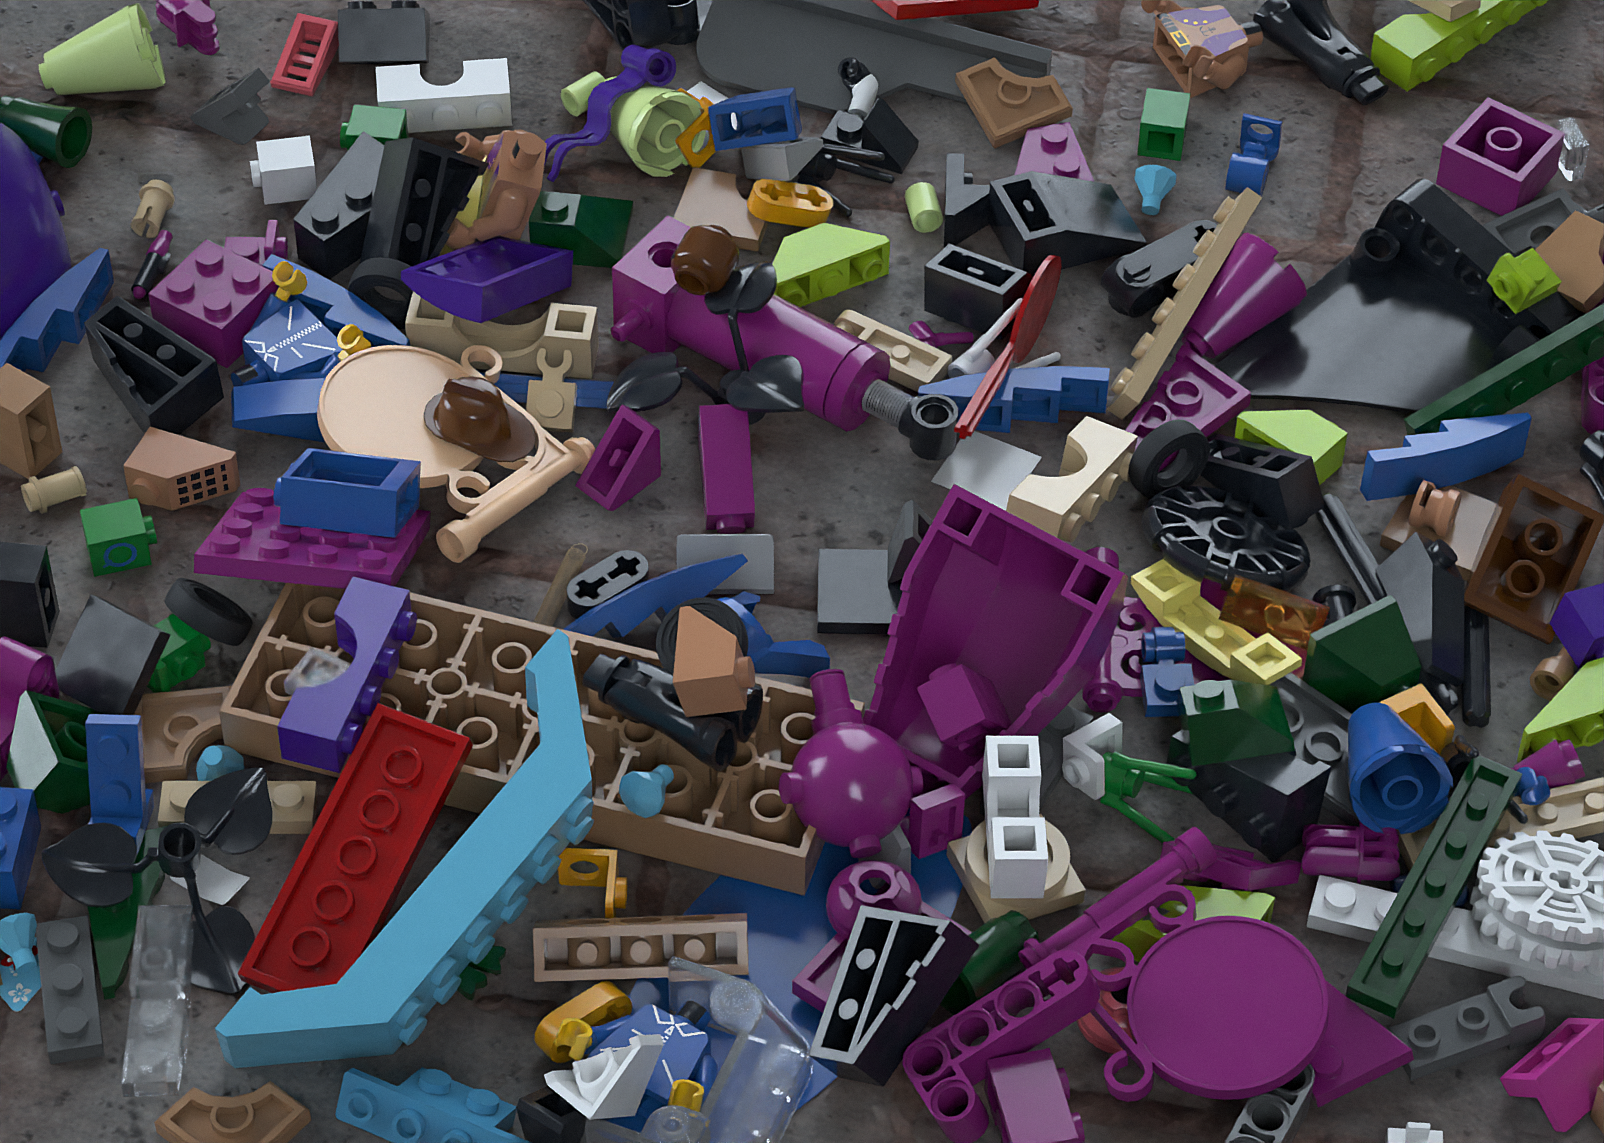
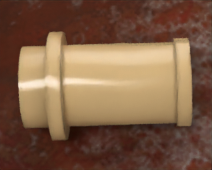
M162 180L149 181L148 184L142 186L139 192L141 202L131 222L132 230L139 236L143 235L146 224H149L146 238L156 237L160 231V225L166 210L172 208L174 204L173 189Z
M77 466L41 479H37L35 476L29 477V483L21 485L23 498L29 511L39 510L41 514L46 513L49 506L79 496H86L87 493L83 476Z

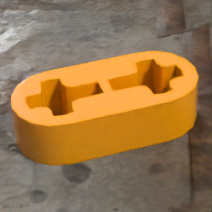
M772 179L756 181L747 200L749 211L761 220L808 228L826 223L833 207L831 196L819 187Z
M610 981L600 982L544 1017L535 1031L534 1041L552 1061L565 1063L573 1059L569 1055L571 1047L567 1045L556 1046L554 1044L562 1020L565 1018H577L586 1022L590 1027L600 1026L630 1015L632 1012V1002L614 983Z

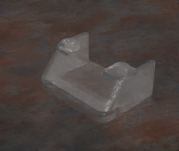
M672 956L668 963L669 1014L675 1015L684 1002L688 1000L697 1002L710 1015L711 1020L707 1025L708 1027L737 1037L699 1112L677 1105L661 1107L649 1116L641 1133L602 1119H587L585 1123L586 1143H780L813 1074L814 1059L809 1056L810 1043L754 983Z

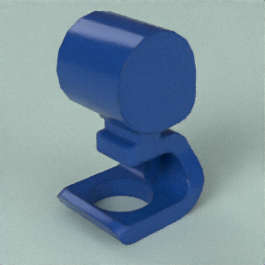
M1243 113L1240 136L1241 154L1232 153L1225 190L1242 193L1248 187L1262 196L1268 178L1269 163L1277 157L1279 152L1283 121ZM1250 125H1265L1269 127L1273 131V133H1258L1255 130H1253Z

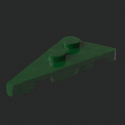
M167 826L146 830L134 863L141 861L147 855L150 847H158L159 835ZM154 861L142 873L132 874L133 892L125 902L107 908L88 906L104 1000L115 998L117 989L124 983L129 970L128 959L136 940H141L153 910V898L161 890L165 880V874L160 868L158 861Z

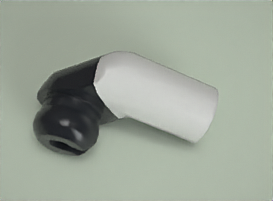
M853 57L845 58L838 66V74L842 78L843 84L853 95L848 113L865 118L874 104L879 85L876 78L863 63Z

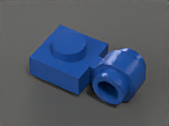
M1152 627L1151 632H1143L1141 637L1143 662H1152V664L1142 665L1140 672L1145 717L1179 716L1177 710L1179 688L1195 685L1192 664H1175V662L1184 661L1185 636L1183 632H1175L1173 627Z

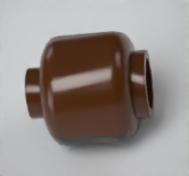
M718 225L693 226L684 234L672 254L671 269L675 275L676 282L681 288L689 293L701 296L706 293L717 292L726 285L739 263L740 253L731 234L725 228Z

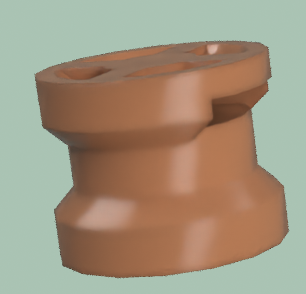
M1423 480L1412 505L1409 525L1416 528L1428 526L1433 528L1437 535L1447 537L1454 524L1462 492L1453 489L1444 492L1438 490L1434 483Z

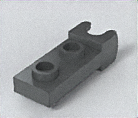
M1514 976L1489 985L1487 993L1479 994L1388 1027V1031L1412 1049L1414 1060L1403 1065L1410 1081L1505 1046L1511 1050L1538 1040L1545 1030V1013L1538 1006L1521 1009L1524 1002L1523 989L1526 985L1525 978Z

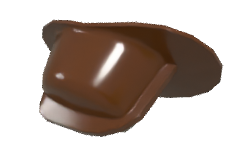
M469 376L448 379L444 385L443 392L434 396L426 404L424 420L427 428L436 437L448 443L458 445L483 458L496 462H515L525 458L534 447L536 436L532 424L524 414L505 404L500 390L492 382L484 378Z

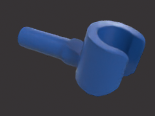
M1522 767L1517 770V772L1522 773V779L1514 797L1520 796L1521 801L1527 805L1541 804L1550 797L1551 792L1546 777H1537L1535 771L1529 767Z

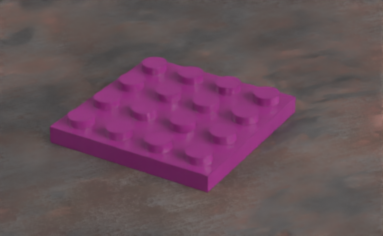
M267 488L248 489L239 495L195 552L194 573L347 589L352 577H357L395 587L430 530L431 511L416 510L395 538L280 524V507L274 505V491Z

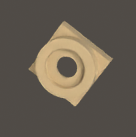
M985 820L972 831L970 836L948 842L946 855L984 923L992 918L1005 915L1011 910L1020 912L1030 920L1084 902L1086 889L1070 864L1068 843L1063 834L1050 822L1045 820L1048 865L1044 898H991Z

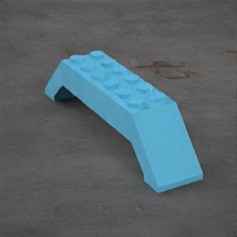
M557 629L525 666L527 706L537 713L540 745L337 984L263 995L251 987L245 992L215 1027L226 1062L234 1068L392 1055L403 1042L407 1046L412 1044L424 1030L427 1024L425 1016L436 1002L443 1005L454 995L461 983V978L458 976L471 961L474 964H478L488 954L495 942V938L492 935L505 921L511 924L519 917L528 903V898L525 896L537 882L542 885L545 884L554 875L561 863V858L558 856L571 842L577 845L585 838L594 823V819L591 818L594 801H592V777L569 639L565 633Z

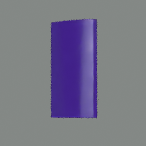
M497 236L482 242H475L401 271V280L412 291L437 308L469 321L483 323L570 287L572 283L573 251Z

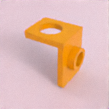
M679 88L677 91L686 93L698 101L702 109L700 108L701 115L676 138L675 143L690 167L700 168L716 152L708 107L714 104L704 96L699 100L687 91ZM707 130L709 133L707 145L701 151L693 152L692 141L700 131Z
M565 848L558 856L561 858V863L558 867L559 884L606 887L605 918H616L617 909H626L628 881L627 877H619L618 850ZM578 861H587L595 864L599 869L593 873L583 874L571 869L570 865Z

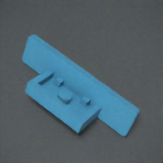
M422 1067L399 1086L390 1084L355 1068H351L344 1073L335 1113L336 1118L393 1143H531L506 1132L514 1124L517 1111L516 1106L500 1100L497 1094L489 1090L473 1089L454 1081L449 1074L441 1070L425 1069Z

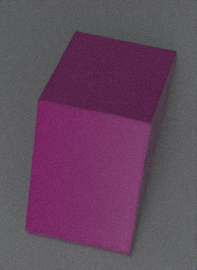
M621 405L575 486L608 511L616 510L661 476L660 430L629 407Z

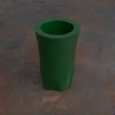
M7 95L0 97V122L13 130L31 151L65 168L76 166L85 156L92 138V120L87 110L78 107H65L37 102L24 97L14 98Z
M1011 910L1005 915L990 919L968 935L980 946L940 1003L952 1015H956L999 988L1024 967L1019 959L1018 952L1024 949V942L1029 938H1034L1039 943L1040 938L1038 932L1034 930L1028 918L1023 914Z

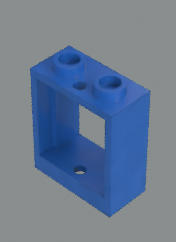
M307 448L295 463H291L285 474L276 481L274 505L280 507V524L395 538L419 508L421 461Z

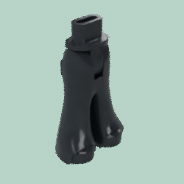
M1267 0L1254 13L1253 20L1259 23L1263 37L1305 62L1329 89L1342 92V95L1346 98L1355 97L1362 105H1368L1387 93L1389 86L1380 78V69L1374 65L1370 57L1340 27L1330 11L1327 0Z
M600 654L587 669L583 676L582 685L598 692V699L601 702L610 705L622 715V718L636 724L647 725L661 732L685 748L698 760L719 772L725 770L730 765L737 753V741L746 743L753 734L760 718L763 704V689L756 684L754 687L748 688L746 710L686 717L673 685L674 672L636 659L631 661L625 655L613 659L604 654Z

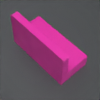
M1567 1018L1500 1077L1509 1096L1537 1098L1556 1132H1567L1593 1107L1597 1088L1604 1080V1019Z

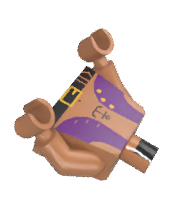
M1173 0L1141 1V6L1145 12H1154L1156 15L1153 49L1184 92L1191 93L1190 98L1215 87L1228 89L1245 73L1249 48L1259 46L1263 42V33L1256 20L1237 25L1223 6L1214 5L1190 8L1181 7Z
M505 130L498 135L486 136L483 142L467 132L458 134L455 140L463 145L464 148L457 153L481 161L487 156L485 162L489 163L482 175L477 219L473 221V226L467 228L455 218L447 232L450 236L445 244L454 251L473 244L475 239L482 242L497 236L520 240L542 188L547 144L537 135L524 130Z

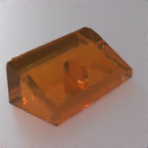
M1235 574L1221 605L1219 620L1262 635L1268 632L1279 641L1308 650L1310 634L1322 629L1330 607Z

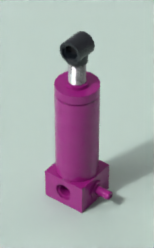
M667 215L612 267L614 326L610 330L611 335L617 341L623 342L628 340L651 353H673L680 345H683L730 371L740 370L728 322V313L721 315L711 313L704 302L705 295L700 296L689 293L681 288L675 280V275L671 269V256L684 234L691 227ZM773 294V297L761 310L754 313L739 312L737 321L749 369L759 360L769 356L790 355L795 357L801 364L804 373V410L846 432L855 430L872 414L897 427L900 434L910 439L912 452L926 460L938 461L947 458L954 452L957 433L954 432V428L958 422V407L955 402L941 394L912 397L887 384L891 364L890 357L885 351Z

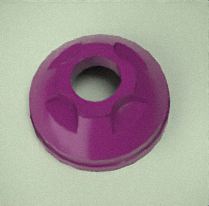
M861 861L846 867L833 879L827 894L826 911L828 919L834 930L847 940H849L861 905L920 916L922 912L921 893L913 876L898 865L886 861ZM880 878L889 884L890 889L884 894L873 896L864 893L859 886L866 879Z

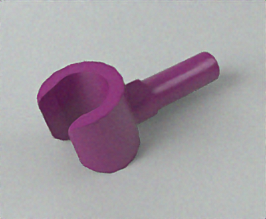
M922 320L913 322L908 327L915 339L935 348L949 344L973 343L972 332L933 333L926 322Z

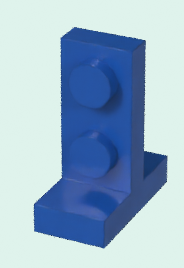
M89 714L85 723L91 818L88 825L111 823L120 826L134 839L138 854L154 809L153 789H145L141 715Z

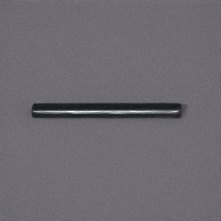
M1330 493L1323 494L1325 507L1315 513L1366 602L1370 605L1387 597L1388 595L1375 570L1379 565L1339 497L1332 496ZM1421 664L1418 684L1422 683L1445 714L1449 715L1450 711L1458 706L1456 694L1449 683L1426 672Z

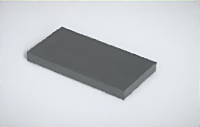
M1290 672L1271 683L1270 686H1277L1296 749L1295 757L1311 765L1321 761L1332 766L1322 807L1348 825L1358 826L1359 819L1349 799L1348 721L1352 714Z

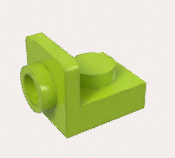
M1533 248L1515 258L1510 253L1501 256L1487 279V282L1493 287L1495 294L1505 301L1515 314L1556 292L1562 282Z

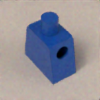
M795 87L738 95L708 107L715 151L796 140L802 132ZM731 113L736 115V130L732 126Z

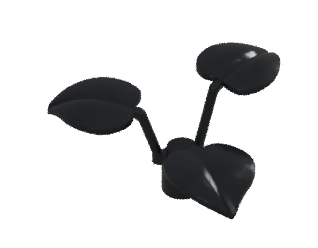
M763 261L762 263L755 262L736 267L721 290L706 293L704 296V302L711 313L715 315L728 313V322L740 370L730 371L721 378L718 391L688 367H678V358L674 353H651L636 359L618 375L607 399L609 413L618 411L621 405L629 407L634 412L663 406L678 394L683 384L682 378H687L712 398L715 405L730 404L737 410L747 411L749 425L760 421L766 413L804 411V373L799 361L790 355H774L759 360L749 369L738 326L739 312H757L773 297L777 286V274L772 263Z
M264 768L238 770L222 775L200 787L188 800L184 815L185 823L178 822L165 827L159 835L158 847H150L147 855L138 863H134L137 856V846L129 833L120 826L111 823H94L76 829L58 843L42 850L41 855L45 869L62 892L83 905L95 908H107L125 902L133 892L132 874L142 873L154 861H158L160 868L167 875L175 878L184 877L196 921L184 922L173 931L168 946L171 966L182 980L192 986L228 995L239 993L247 983L241 981L237 973L255 940L253 929L244 915L232 907L223 906L216 908L205 917L200 902L195 871L200 864L201 847L208 848L214 842L215 846L223 853L241 855L255 850L267 839L272 826L273 812L268 792L266 771Z

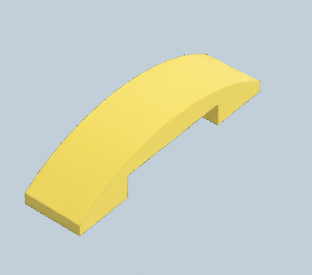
M1164 558L1131 576V585L1163 627H1173L1175 632H1183L1185 636V649L1218 673L1232 680L1270 685L1302 666V658L1267 632L1256 639L1200 596L1201 583L1172 567Z

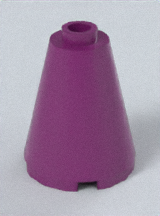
M1243 233L1235 242L1183 329L1182 343L1201 357L1205 355L1209 358H1215L1299 306L1301 301L1307 296L1305 284L1291 264L1283 269L1273 259L1279 253L1273 246L1258 236Z

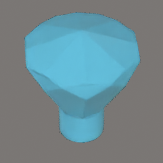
M1144 165L1136 169L1135 181L1143 196L1141 209L1143 213L1147 215H1157L1159 213L1161 200L1176 184L1177 175L1171 169L1160 165Z
M209 746L203 751L197 762L196 772L198 781H212L222 775L243 770L244 759L235 749L229 746Z
M660 764L652 772L632 771L621 777L619 794L623 803L631 812L644 818L660 813L665 802V788L673 781L674 773L669 766Z
M30 913L9 915L0 920V949L12 957L18 973L28 972L37 966L32 952L37 923L34 914Z

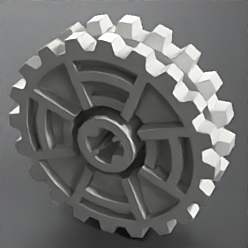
M1537 831L1536 836H1528L1524 832L1514 833L1512 841L1503 837L1495 840L1494 848L1487 847L1483 852L1482 860H1480L1477 870L1478 878L1470 897V904L1473 905L1471 912L1473 919L1482 921L1480 930L1486 936H1496L1498 938L1497 946L1503 950H1517L1520 952L1519 958L1528 962L1538 959L1543 961L1545 967L1556 969L1558 965H1567L1573 972H1582L1583 967L1588 965L1597 971L1603 970L1604 852L1598 849L1599 844L1591 840L1581 843L1575 841L1573 835L1563 833L1561 837H1552L1548 831Z

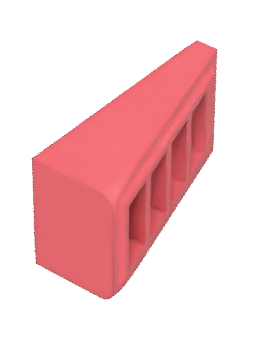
M298 13L270 82L271 87L313 97L338 49V22ZM309 40L321 44L320 46L307 44L306 41ZM300 52L315 54L316 57L300 55ZM294 63H299L312 67L309 70L300 67H295L293 65ZM288 74H292L296 76L307 78V80L305 82L287 78Z

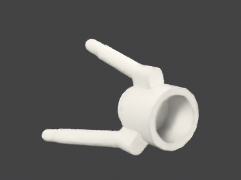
M1022 298L1017 299L970 349L948 366L950 379L963 375L984 373L990 369L995 359L986 348L1018 313ZM1054 352L1016 368L1045 367L1060 360L1061 355L1059 352Z

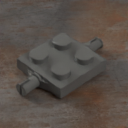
M1562 188L1483 224V227L1516 256H1519L1531 248L1535 250L1575 210L1604 223V203L1588 211L1584 210V208L1574 203L1565 189Z

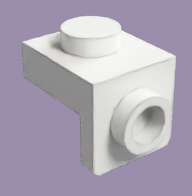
M1107 713L1063 738V777L1073 787L1079 788L1094 800L1099 799L1105 794L1103 754L1107 751L1112 753L1116 751L1122 754V722L1110 713Z

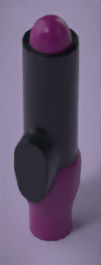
M161 230L158 233L157 238L151 243L146 252L144 262L131 287V291L136 299L147 297L157 275H163L172 255L169 253V246L173 239V235L167 230Z

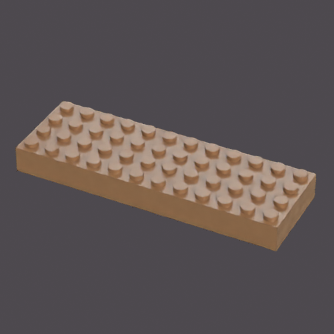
M294 583L285 584L219 710L225 746L235 749L238 753L337 778L340 777L350 754L340 773L282 759L277 726L296 688L307 687L305 681L308 676L314 673L322 674L320 678H313L311 680L313 684L329 682L344 673L352 664L354 658L338 646L334 612L346 589ZM410 592L411 611L417 614L416 629L412 639L409 642L404 641L399 650V662L393 678H386L381 687L380 704L471 739L473 748L444 805L481 814L540 745L537 713L527 706L525 666L559 628ZM559 629L569 639L592 777V801H594L591 818L594 819V823L583 840L805 896L825 841L818 838L816 828L808 825L806 828L803 825L792 804H784L779 794V779L783 773L791 771L797 753L814 736L811 721L815 718L814 711L816 709L811 689L755 676V684L763 689V704L759 721L746 743L737 741L735 758L725 770L719 772L698 760L681 745L654 728L644 724H636L622 718V715L610 705L604 704L598 699V692L582 685L585 672L600 654L613 659L625 655L631 661L633 659L641 660L663 668L657 652ZM850 699L854 703L855 709L861 711L863 718L865 702ZM367 716L362 726V730H364L365 726L367 725L370 716ZM660 764L669 766L674 773V779L665 788V802L660 813L644 818L631 812L623 803L619 794L621 777L632 771L652 772Z

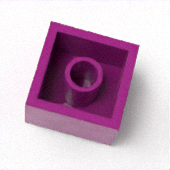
M1487 97L1443 144L1436 185L1503 216L1529 204L1558 171L1565 133Z
M206 239L153 288L148 295L154 320L214 358L217 364L228 368L244 353L242 345L244 336L249 332L259 316L270 293H276L279 286L273 281V271Z

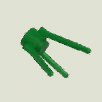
M1110 751L1105 752L1102 756L1104 759L1105 794L1101 797L1100 803L1117 809L1162 844L1163 842L1175 841L1171 835L1123 799L1127 796L1135 798L1142 787L1143 781L1192 794L1187 786H1180L1172 777L1194 779L1196 771L1175 765L1131 758L1116 751L1114 753Z

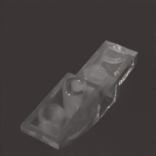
M192 905L139 906L129 980L131 1006L121 1079L123 1097L178 1096L181 1068H185L190 1016L193 943Z

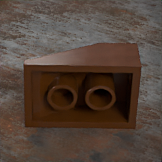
M1517 474L1503 489L1486 527L1465 586L1464 605L1550 645L1555 636V631L1549 622L1564 594L1575 590L1604 523V514Z

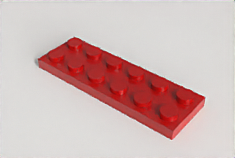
M377 703L237 973L241 981L271 993L338 983L379 934L473 748L469 737Z

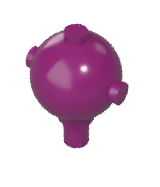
M841 669L823 670L809 678L816 709L814 711L815 718L811 721L814 736L797 753L791 771L780 776L779 794L784 804L793 805L799 820L806 828L808 825L816 828L818 838L836 846L849 847L851 857L866 858L876 855L882 850L880 840L895 830L904 819L912 797H918L922 792L923 777L917 766H910L904 751L896 741L883 731L863 723L861 711L855 709L854 703L850 700L844 671Z

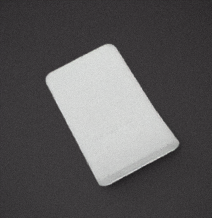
M202 854L200 864L195 871L199 896L220 905L226 904L250 879V877L224 868ZM170 876L172 881L187 889L184 877L175 878Z

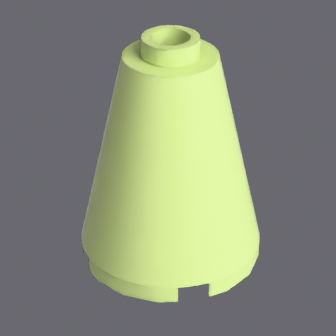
M140 3L124 7L44 53L45 63L39 64V72L45 88H53L57 95L157 89V87L164 86L166 79L158 46L153 44L149 33L152 31V28Z
M617 76L610 77V78L606 79L605 81L614 79V78H616ZM644 83L639 89L625 93L616 99L611 109L610 131L640 170L653 177H667L675 174L671 169L676 168L681 163L685 166L688 165L675 140L701 115L700 108L702 109L698 101L686 93ZM706 130L700 131L692 141L693 152H699L702 147Z

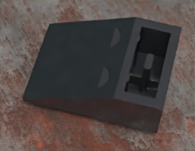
M1034 171L990 181L988 223L1014 267L1028 272L1032 276L1035 275L1042 262L1049 255H1056L1061 258L1062 270L1139 250L1147 246L1145 238L1111 184Z

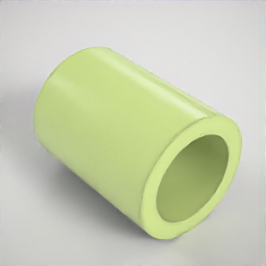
M593 71L562 89L561 100L567 111L573 116H579L588 110V98L593 88L605 81V78L600 73Z
M926 182L910 186L905 192V201L914 229L922 233L938 229L943 223V215L934 187Z

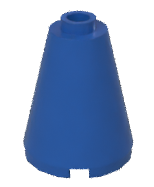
M1369 703L1361 706L1351 715L1348 721L1349 799L1359 821L1372 831L1383 834L1382 828L1385 827L1398 829L1400 834H1408L1430 825L1442 814L1447 803H1449L1447 795L1450 785L1453 788V777L1445 760L1386 704Z

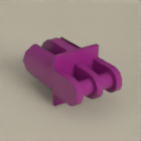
M155 0L157 20L176 34L177 46L179 48L189 43L204 55H213L219 51V41L216 39L218 31L216 25L213 24L216 21V16L210 7V0Z
M1360 821L1358 826L1304 825L1302 829V842L1305 847L1302 859L1303 873L1309 876L1324 875L1329 877L1356 878L1357 884H1361V880H1394L1400 874V864L1397 862L1400 857L1397 846L1399 833L1396 829L1390 827L1382 828L1384 834L1374 832Z

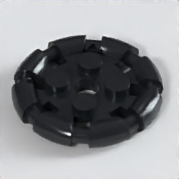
M1190 486L1186 491L1181 487L1166 489L1153 496L1146 504L1142 515V527L1148 543L1155 551L1164 552L1163 558L1168 564L1200 583L1205 578L1221 584L1220 590L1239 595L1264 596L1268 591L1273 595H1280L1298 587L1308 575L1311 560L1304 539L1295 529H1288L1278 524L1277 518L1274 516L1258 517L1253 510L1255 502L1251 499L1247 503L1231 497L1232 492L1204 486Z

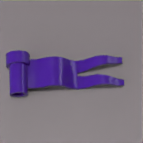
M638 45L627 46L621 55V63L625 68L624 71L616 78L601 82L593 88L588 98L587 122L584 128L575 134H554L546 139L545 163L553 147L565 141L558 147L554 155L552 169L547 180L551 182L556 180L562 161L568 151L576 146H597L607 139L611 128V109L616 99L621 95L639 89L645 82L658 87L670 83L676 73V62L673 56L660 49H646Z

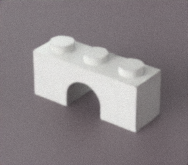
M507 58L463 61V76L457 82L446 86H436L424 81L420 75L419 64L376 67L378 107L406 109L408 133L512 126Z
M986 736L982 779L991 898H1044L1048 851L1045 817L1039 816L1041 766L1038 736Z

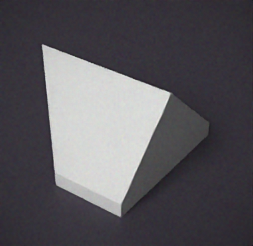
M660 1034L637 1035L629 1039L631 1045L613 1052L612 1047H609L596 1056L573 1062L574 1069L551 1071L544 1074L546 1083L589 1120L635 1116L663 1048L662 1038Z

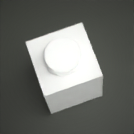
M310 135L256 142L258 160L250 161L253 188L262 187L265 205L310 199L317 190Z

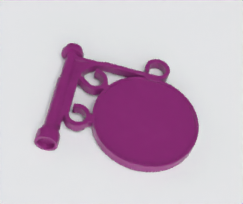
M1196 827L1190 828L1175 839V846L1170 848L1168 854L1084 910L1082 916L1041 944L1036 939L1029 938L1024 942V949L1018 952L1019 959L1026 970L1060 950L1079 952L1087 962L1093 953L1119 958L1125 962L1124 969L1115 975H1105L1097 969L1091 970L1100 990L1111 992L1129 987L1127 1012L1133 1040L1099 1002L1090 1011L1123 1049L1113 1054L1107 1060L1104 1067L1106 1087L1109 1093L1118 1100L1130 1102L1144 1098L1151 1091L1154 1084L1153 1071L1171 1085L1201 1097L1230 1100L1258 1096L1275 1090L1296 1077L1314 1058L1325 1037L1329 1018L1326 981L1316 959L1298 939L1271 923L1249 917L1216 916L1195 921L1197 917L1195 897L1190 890L1178 884L1183 882L1184 874L1188 875L1193 871L1201 873L1217 862V854L1212 844L1203 832ZM1168 901H1179L1186 905L1187 909L1181 916L1168 918L1161 915L1157 907ZM1149 914L1153 926L1160 932L1166 933V935L1158 940L1146 952L1139 964L1136 965L1130 948L1123 943L1111 939ZM1127 1054L1144 1073L1143 1078L1133 1085L1120 1084L1114 1078L1115 1073L1119 1069L1128 1065Z

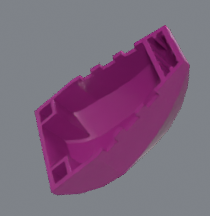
M953 484L904 573L900 590L903 591L897 613L893 614L887 633L890 635L883 663L878 664L873 682L876 684L870 709L865 710L863 723L889 735L904 751L910 766H917L920 769L923 777V789L920 796L954 783L965 793V799H967L983 785L982 772L985 751L972 757L961 752L958 746L953 748L942 743L917 687L930 681L929 675L936 669L948 664H957V666L962 664L993 681L1012 723L1007 730L1003 729L998 736H1037L1094 676L1112 639L1123 608L1128 576L1000 507Z

